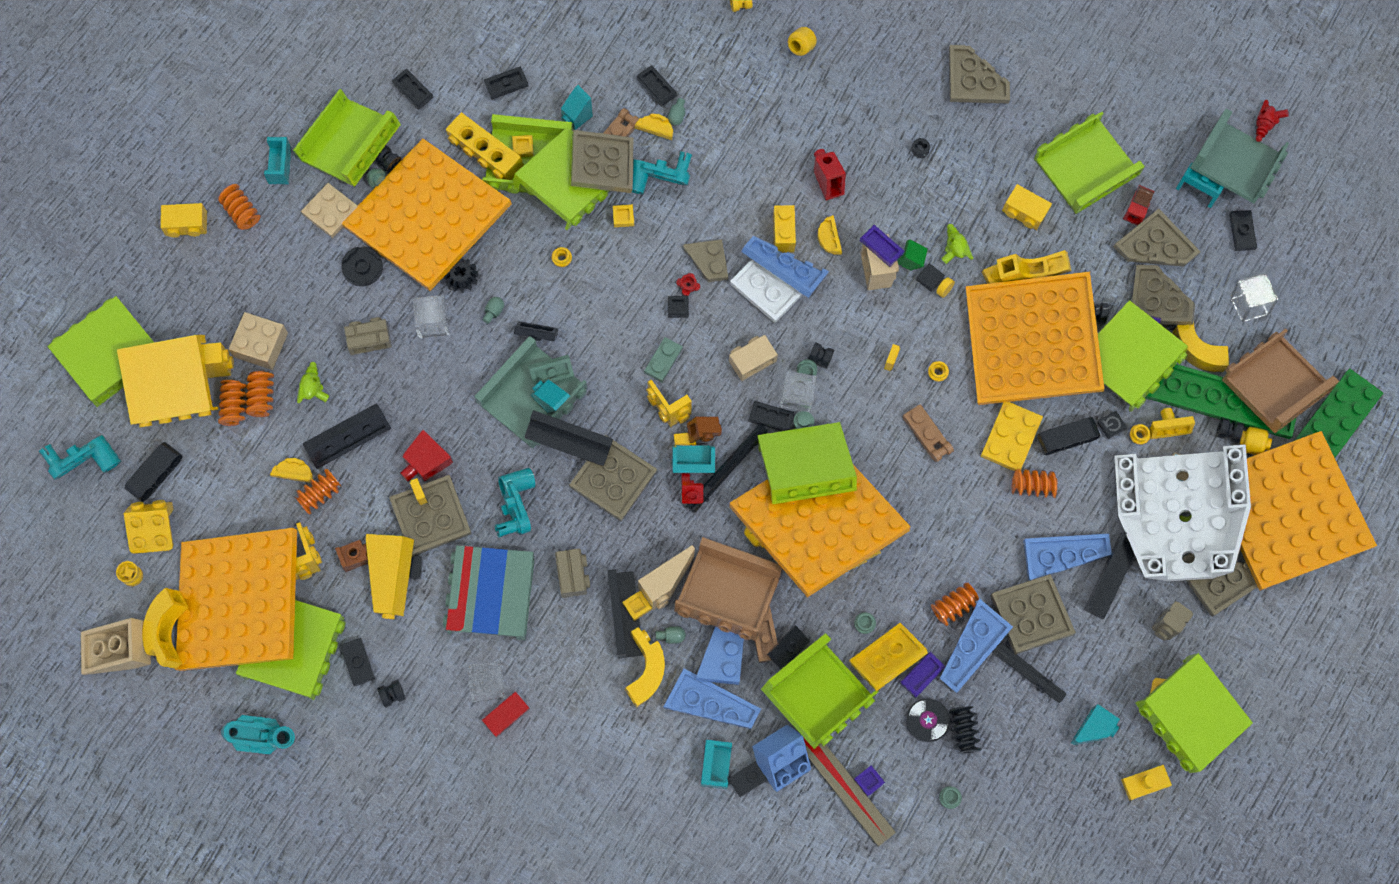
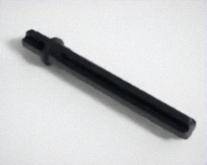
M759 424L703 485V503L709 501V497L758 444V435L767 434V429L763 425ZM703 503L687 504L686 507L695 513Z
M1001 642L992 651L1041 689L1042 694L1045 692L1058 703L1065 698L1066 692L1052 682L1053 679L1049 680Z

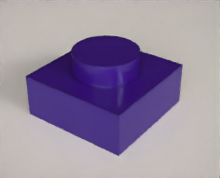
M872 765L854 778L867 797L885 783Z

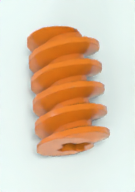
M232 184L221 192L218 201L223 205V208L232 217L233 222L236 223L239 229H250L258 223L261 216L256 215L257 209L252 208L253 204L248 202L247 196H243L244 192L239 190V185Z
M265 371L249 373L247 377L249 382L247 384L248 392L246 393L248 398L246 401L248 406L246 414L249 416L268 417L270 415L267 411L272 410L273 406L267 403L273 402V398L267 395L274 393L272 389H268V387L274 385V382L268 381V379L274 378V374Z
M222 380L220 381L222 386L220 387L221 394L219 395L221 400L219 403V408L221 409L219 416L221 418L218 419V423L225 426H237L239 421L245 420V417L241 416L240 413L246 412V409L241 408L240 405L246 404V401L240 399V397L246 396V392L241 391V389L247 388V385L240 381Z
M328 469L324 470L326 477L321 474L317 475L319 482L313 479L310 480L312 487L304 485L305 493L297 490L298 498L296 500L309 515L312 514L311 506L318 509L317 501L325 504L324 496L331 499V491L339 493L337 486L341 485Z
M1016 469L1012 477V495L1018 489L1019 496H1022L1023 491L1026 490L1027 496H1030L1032 491H1035L1036 497H1039L1040 492L1043 491L1045 498H1047L1049 492L1052 493L1053 498H1056L1058 484L1056 475L1053 471H1050L1048 476L1046 471H1041L1038 474L1037 470H1033L1030 475L1028 469H1025L1023 473L1020 469Z
M966 582L963 584V587H958L956 592L951 591L949 596H943L942 601L936 600L935 606L931 604V608L937 619L947 627L949 625L948 618L953 622L956 621L954 614L961 618L963 617L962 609L967 613L970 612L969 605L975 609L976 601L979 600V597L974 588Z

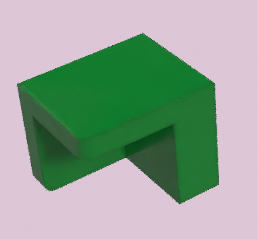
M911 239L907 240L905 252L897 260L898 264L910 271L924 267L928 248Z

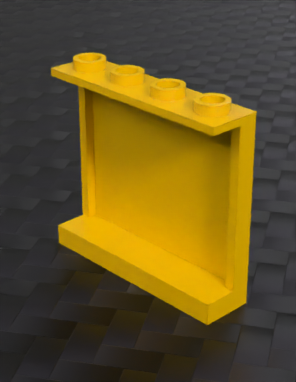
M193 335L117 349L131 425L139 424V428L152 426V421L158 420L159 424L172 422L171 418L178 417L180 421L192 419L191 414L198 413L199 417L212 415L211 411L219 410L218 407L212 406L201 346V344L206 343L205 335Z

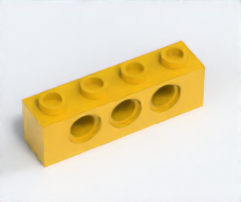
M462 112L445 129L450 143L456 147L459 145L463 148V152L468 157H475L483 168L486 169L488 167L491 169L497 179L512 180L515 173L524 166L518 154ZM472 136V138L465 140L466 137ZM487 147L486 150L480 151L481 148ZM502 158L501 161L494 162L496 159Z

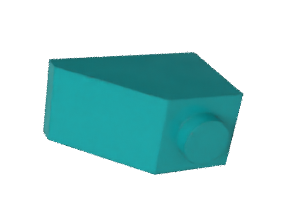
M579 85L575 86L561 107V120L572 122V127L576 130L593 117L591 97Z
M549 379L544 382L538 381L532 387L534 391L530 394L547 413L556 411L570 397L567 392Z
M1097 704L1091 709L1070 743L1078 745L1105 740L1109 736L1113 737L1119 729L1117 723L1120 719Z

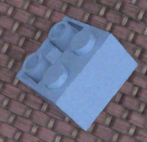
M785 725L752 746L759 768L776 792L811 770L804 738L789 725Z

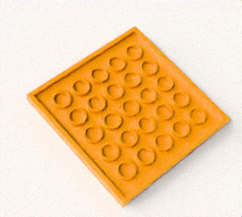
M422 138L342 222V225L423 287L431 291L512 203L506 196Z
M1090 272L966 286L978 405L1104 392Z
M1322 431L1247 458L1251 509L1240 550L1259 591L1377 546Z
M855 466L857 491L772 504L771 489L767 479L730 502L732 511L807 598L910 531L911 526Z
M286 528L181 542L179 591L189 608L178 617L176 652L182 664L175 670L186 671L293 659L297 529Z

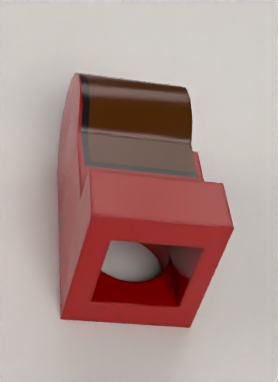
M1139 185L1123 220L1138 226L1145 218L1155 191Z

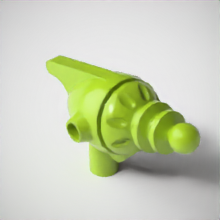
M948 224V239L945 248L947 253L941 259L946 264L955 256L958 258L968 257L972 260L974 257L966 238L959 233L953 224Z
M315 362L309 364L300 380L297 403H301L303 399L310 400L314 396L323 402H326L329 398V395L322 391L323 385L318 377V369Z

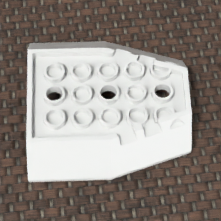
M1246 445L1223 446L1224 451L1163 457L1138 459L1136 454L1115 456L1118 516L1125 532H1127L1126 535L1145 578L1163 581L1213 579L1234 572L1251 509ZM1179 472H1187L1189 474L1188 479L1179 481L1176 478ZM1183 512H1189L1192 515L1191 520L1188 522L1181 521L1179 517ZM1186 553H1192L1195 556V560L1192 563H1185L1182 560Z

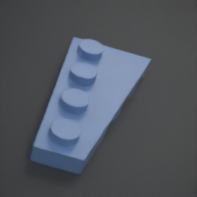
M755 236L747 242L741 251L808 298L829 273L828 270L822 269L820 271L814 268L813 263L808 261L803 263L795 259V255L789 252L782 253L778 251L776 246Z
M1109 534L1027 538L1023 540L1028 581L1106 558L1112 554Z
M980 598L940 677L956 693L1013 628L1011 624Z
M715 626L696 680L739 685L744 639L738 634L723 632Z
M683 669L663 707L747 729L752 728L761 711V708L711 682L696 680L697 675L686 669Z

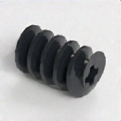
M974 706L957 707L949 710V714L955 716L950 719V722L956 724V726L951 728V731L958 733L952 737L953 741L959 742L953 746L955 750L960 751L958 754L974 753L982 750V748L975 746L981 740L974 738V735L980 733L979 730L973 729V726L978 724V721L971 719L977 715L976 712L970 710Z

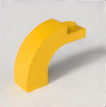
M1066 250L1035 259L1021 258L1017 254L997 259L1000 279L1005 282L1057 276L1072 271Z
M1194 322L1193 325H1177L1173 330L1172 334L1188 346L1186 352L1188 356L1185 360L1193 366L1209 372H1224L1229 366L1228 346H1214L1203 342L1195 332Z
M164 588L150 604L143 622L142 640L147 655L156 656L157 662L163 667L177 669L182 662L172 643V629L178 617L189 607L180 591Z
M639 627L631 631L630 635L644 656L645 670L638 680L624 689L636 708L646 702L658 689L665 669L661 645L658 641L650 645L649 641L651 639L645 630L641 631Z

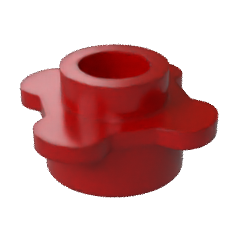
M692 273L677 279L676 284L682 289L684 296H689L691 292L700 289V284L697 283L695 275Z

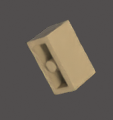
M765 335L760 338L756 336L746 346H738L733 349L729 355V363L740 380L743 381L777 362L778 354Z

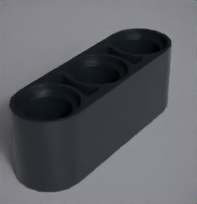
M1093 417L1058 426L1037 435L1044 455L1080 446L1101 437Z
M167 442L161 443L126 482L125 490L139 501H146L177 467L183 455Z

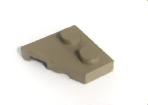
M722 239L683 245L685 253H688L694 265L702 272L707 282L728 280Z

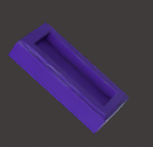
M873 225L859 240L889 267L905 252L876 225Z
M929 652L900 684L916 698L946 666Z

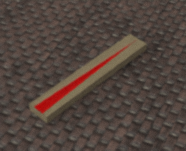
M804 738L809 761L874 843L879 847L896 833L827 745L823 747L820 744L814 749Z

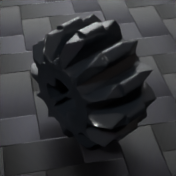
M461 258L444 276V279L447 280L446 285L448 287L452 286L454 292L458 288H460L461 293H464V288L471 291V284L477 285L476 278L479 276V273L476 271V265L470 264L469 259L462 262Z

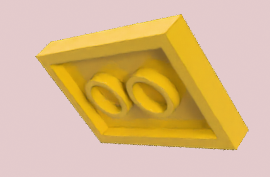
M1003 402L980 457L1012 471L1016 469L1021 470L1043 416L1011 402Z
M899 623L849 661L877 692L928 654L926 647Z

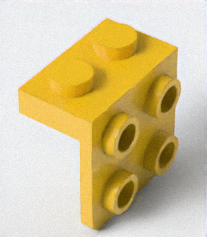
M652 380L647 382V399L652 406L656 405L660 411L658 415L663 423L667 422L672 427L678 422L681 424L690 418L692 401L688 395L669 405Z
M165 500L153 501L152 504L134 502L125 510L123 514L129 551L131 553L169 551L173 548L169 519L173 511L172 502H165Z
M299 522L296 525L306 554L296 558V580H305L312 577L313 573L321 571L319 564L322 563L319 552L312 546L315 544L312 532L309 531L307 526L304 527Z

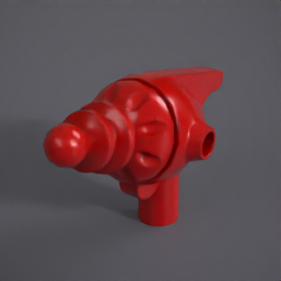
M1268 100L1264 101L1256 119L1255 139L1257 142L1262 141V138L1268 134V131L1272 130L1280 122V118L1289 117L1288 109L1276 111L1274 106H1269Z

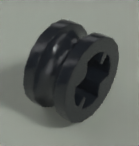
M919 138L913 142L912 153L915 157L924 158L929 154L930 144L926 139ZM918 145H922L924 151H920Z

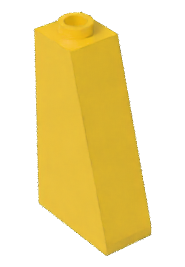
M366 534L373 612L382 614L384 619L394 620L395 616H404L414 539L404 536Z

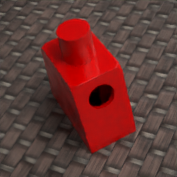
M824 149L817 150L814 153V173L825 200L845 195L846 172L834 152L826 153Z
M422 430L402 457L408 466L400 474L407 482L416 475L422 480L427 481L450 466L453 461L451 456Z

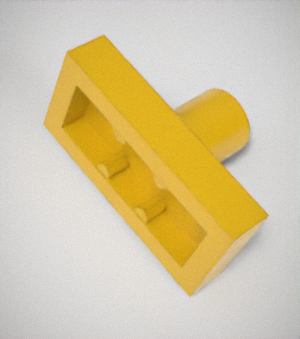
M1165 408L1160 412L1162 420L1152 421L1149 429L1151 432L1150 439L1187 435L1192 433L1195 420L1193 416L1175 418L1172 408Z
M1164 765L1121 779L1129 801L1172 786Z

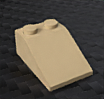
M693 545L638 580V590L642 592L652 610L656 608L660 610L669 604L668 600L671 599L694 559L695 548Z
M129 618L82 631L81 674L89 675L130 670L151 665V655L146 654L142 640L144 621Z

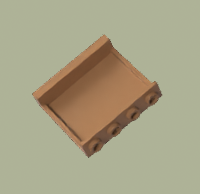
M1287 329L1280 333H1273L1268 338V342L1258 344L1254 348L1253 353L1247 352L1240 358L1239 363L1233 362L1226 368V375L1222 379L1274 433L1329 394L1339 382L1334 376L1326 380L1284 338L1288 331Z
M702 537L699 552L679 599L675 601L674 612H677L684 618H694L701 624L716 626L723 632L738 634L745 640L752 639L756 641L783 569L779 564Z

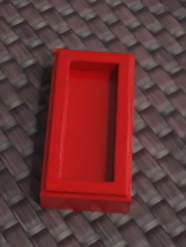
M515 691L482 721L497 738L530 708Z

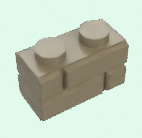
M376 317L370 319V322L361 323L356 321L344 327L350 355L392 347L386 319Z
M579 548L555 552L561 597L586 595V588H590L589 575H584L583 568L588 567L586 554L581 555V549Z
M1175 601L1163 610L1159 619L1153 624L1154 634L1164 641L1172 639L1181 633L1186 623L1193 616V613L1180 602Z

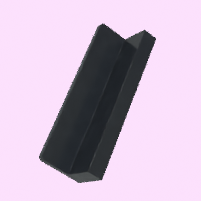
M376 403L304 442L303 446L314 466L318 469L390 430L391 427Z
M534 410L524 436L525 439L600 466H604L613 442L612 438Z
M1125 531L1118 537L1111 551L1112 554L1108 557L1084 608L1085 611L1102 620L1106 617L1135 556L1128 538L1125 537L1127 534Z
M616 569L608 570L618 659L643 656L630 635L631 631L637 627L640 628V620L633 621L622 604L623 601L636 593L634 572L616 573Z

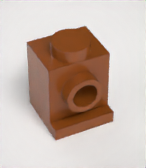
M695 417L687 423L690 443H695L699 439L702 442H709L714 440L715 436H720L722 433L718 417Z
M361 540L335 548L345 572L368 564L366 543L363 544ZM357 550V554L355 556H350L351 552Z

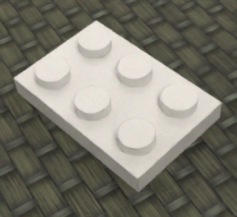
M753 259L730 281L732 287L774 323L803 295Z

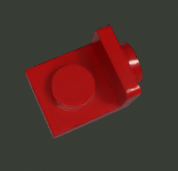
M681 473L682 504L703 503V484L694 483V480H690V473Z

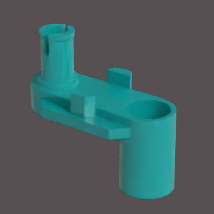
M680 151L677 166L674 169L668 168L666 166L667 162L657 159L656 164L633 159L632 193L644 194L648 176L687 186L690 179L689 172L687 171L692 154L686 153L685 157V152Z
M103 435L93 439L81 448L76 447V445L66 450L69 456L65 459H60L51 444L45 446L46 450L43 448L39 450V453L50 466L48 472L54 480L66 475L91 457L103 473L110 471L122 462Z
M528 467L498 477L499 488L506 505L501 506V510L504 516L510 514L512 519L495 524V532H499L497 533L499 538L514 532L519 535L531 532L530 520L519 492L535 488L536 486L533 472Z
M241 715L237 720L227 722L221 730L223 739L228 743H232L236 751L270 755L275 749L290 747L295 740V734L291 728L279 726L276 719ZM230 729L233 731L231 736L229 734ZM281 731L285 734V741L282 744L277 741V735Z

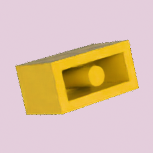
M1017 184L1002 211L1008 217L1021 221L1027 228L1037 230L1052 203Z
M202 203L161 205V229L166 236L173 238L180 235L199 236L200 234H207V210Z
M795 205L774 206V246L782 253L795 251Z
M221 342L201 344L207 378L231 376V369H234L233 356L229 355L228 349H225Z

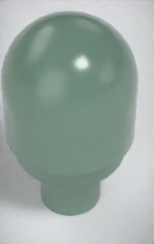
M678 98L676 104L670 108L668 121L674 126L680 125L683 122L686 113L684 99Z
M492 297L485 306L484 312L486 314L482 319L485 323L489 324L493 318H497L502 312L504 301L500 297Z
M668 626V628H665V631H655L656 640H665V643L669 644L681 643L686 637L685 630L679 626Z

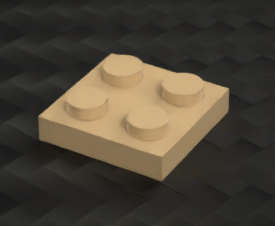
M327 183L304 207L301 213L333 238L343 228L342 222L358 206L331 184Z

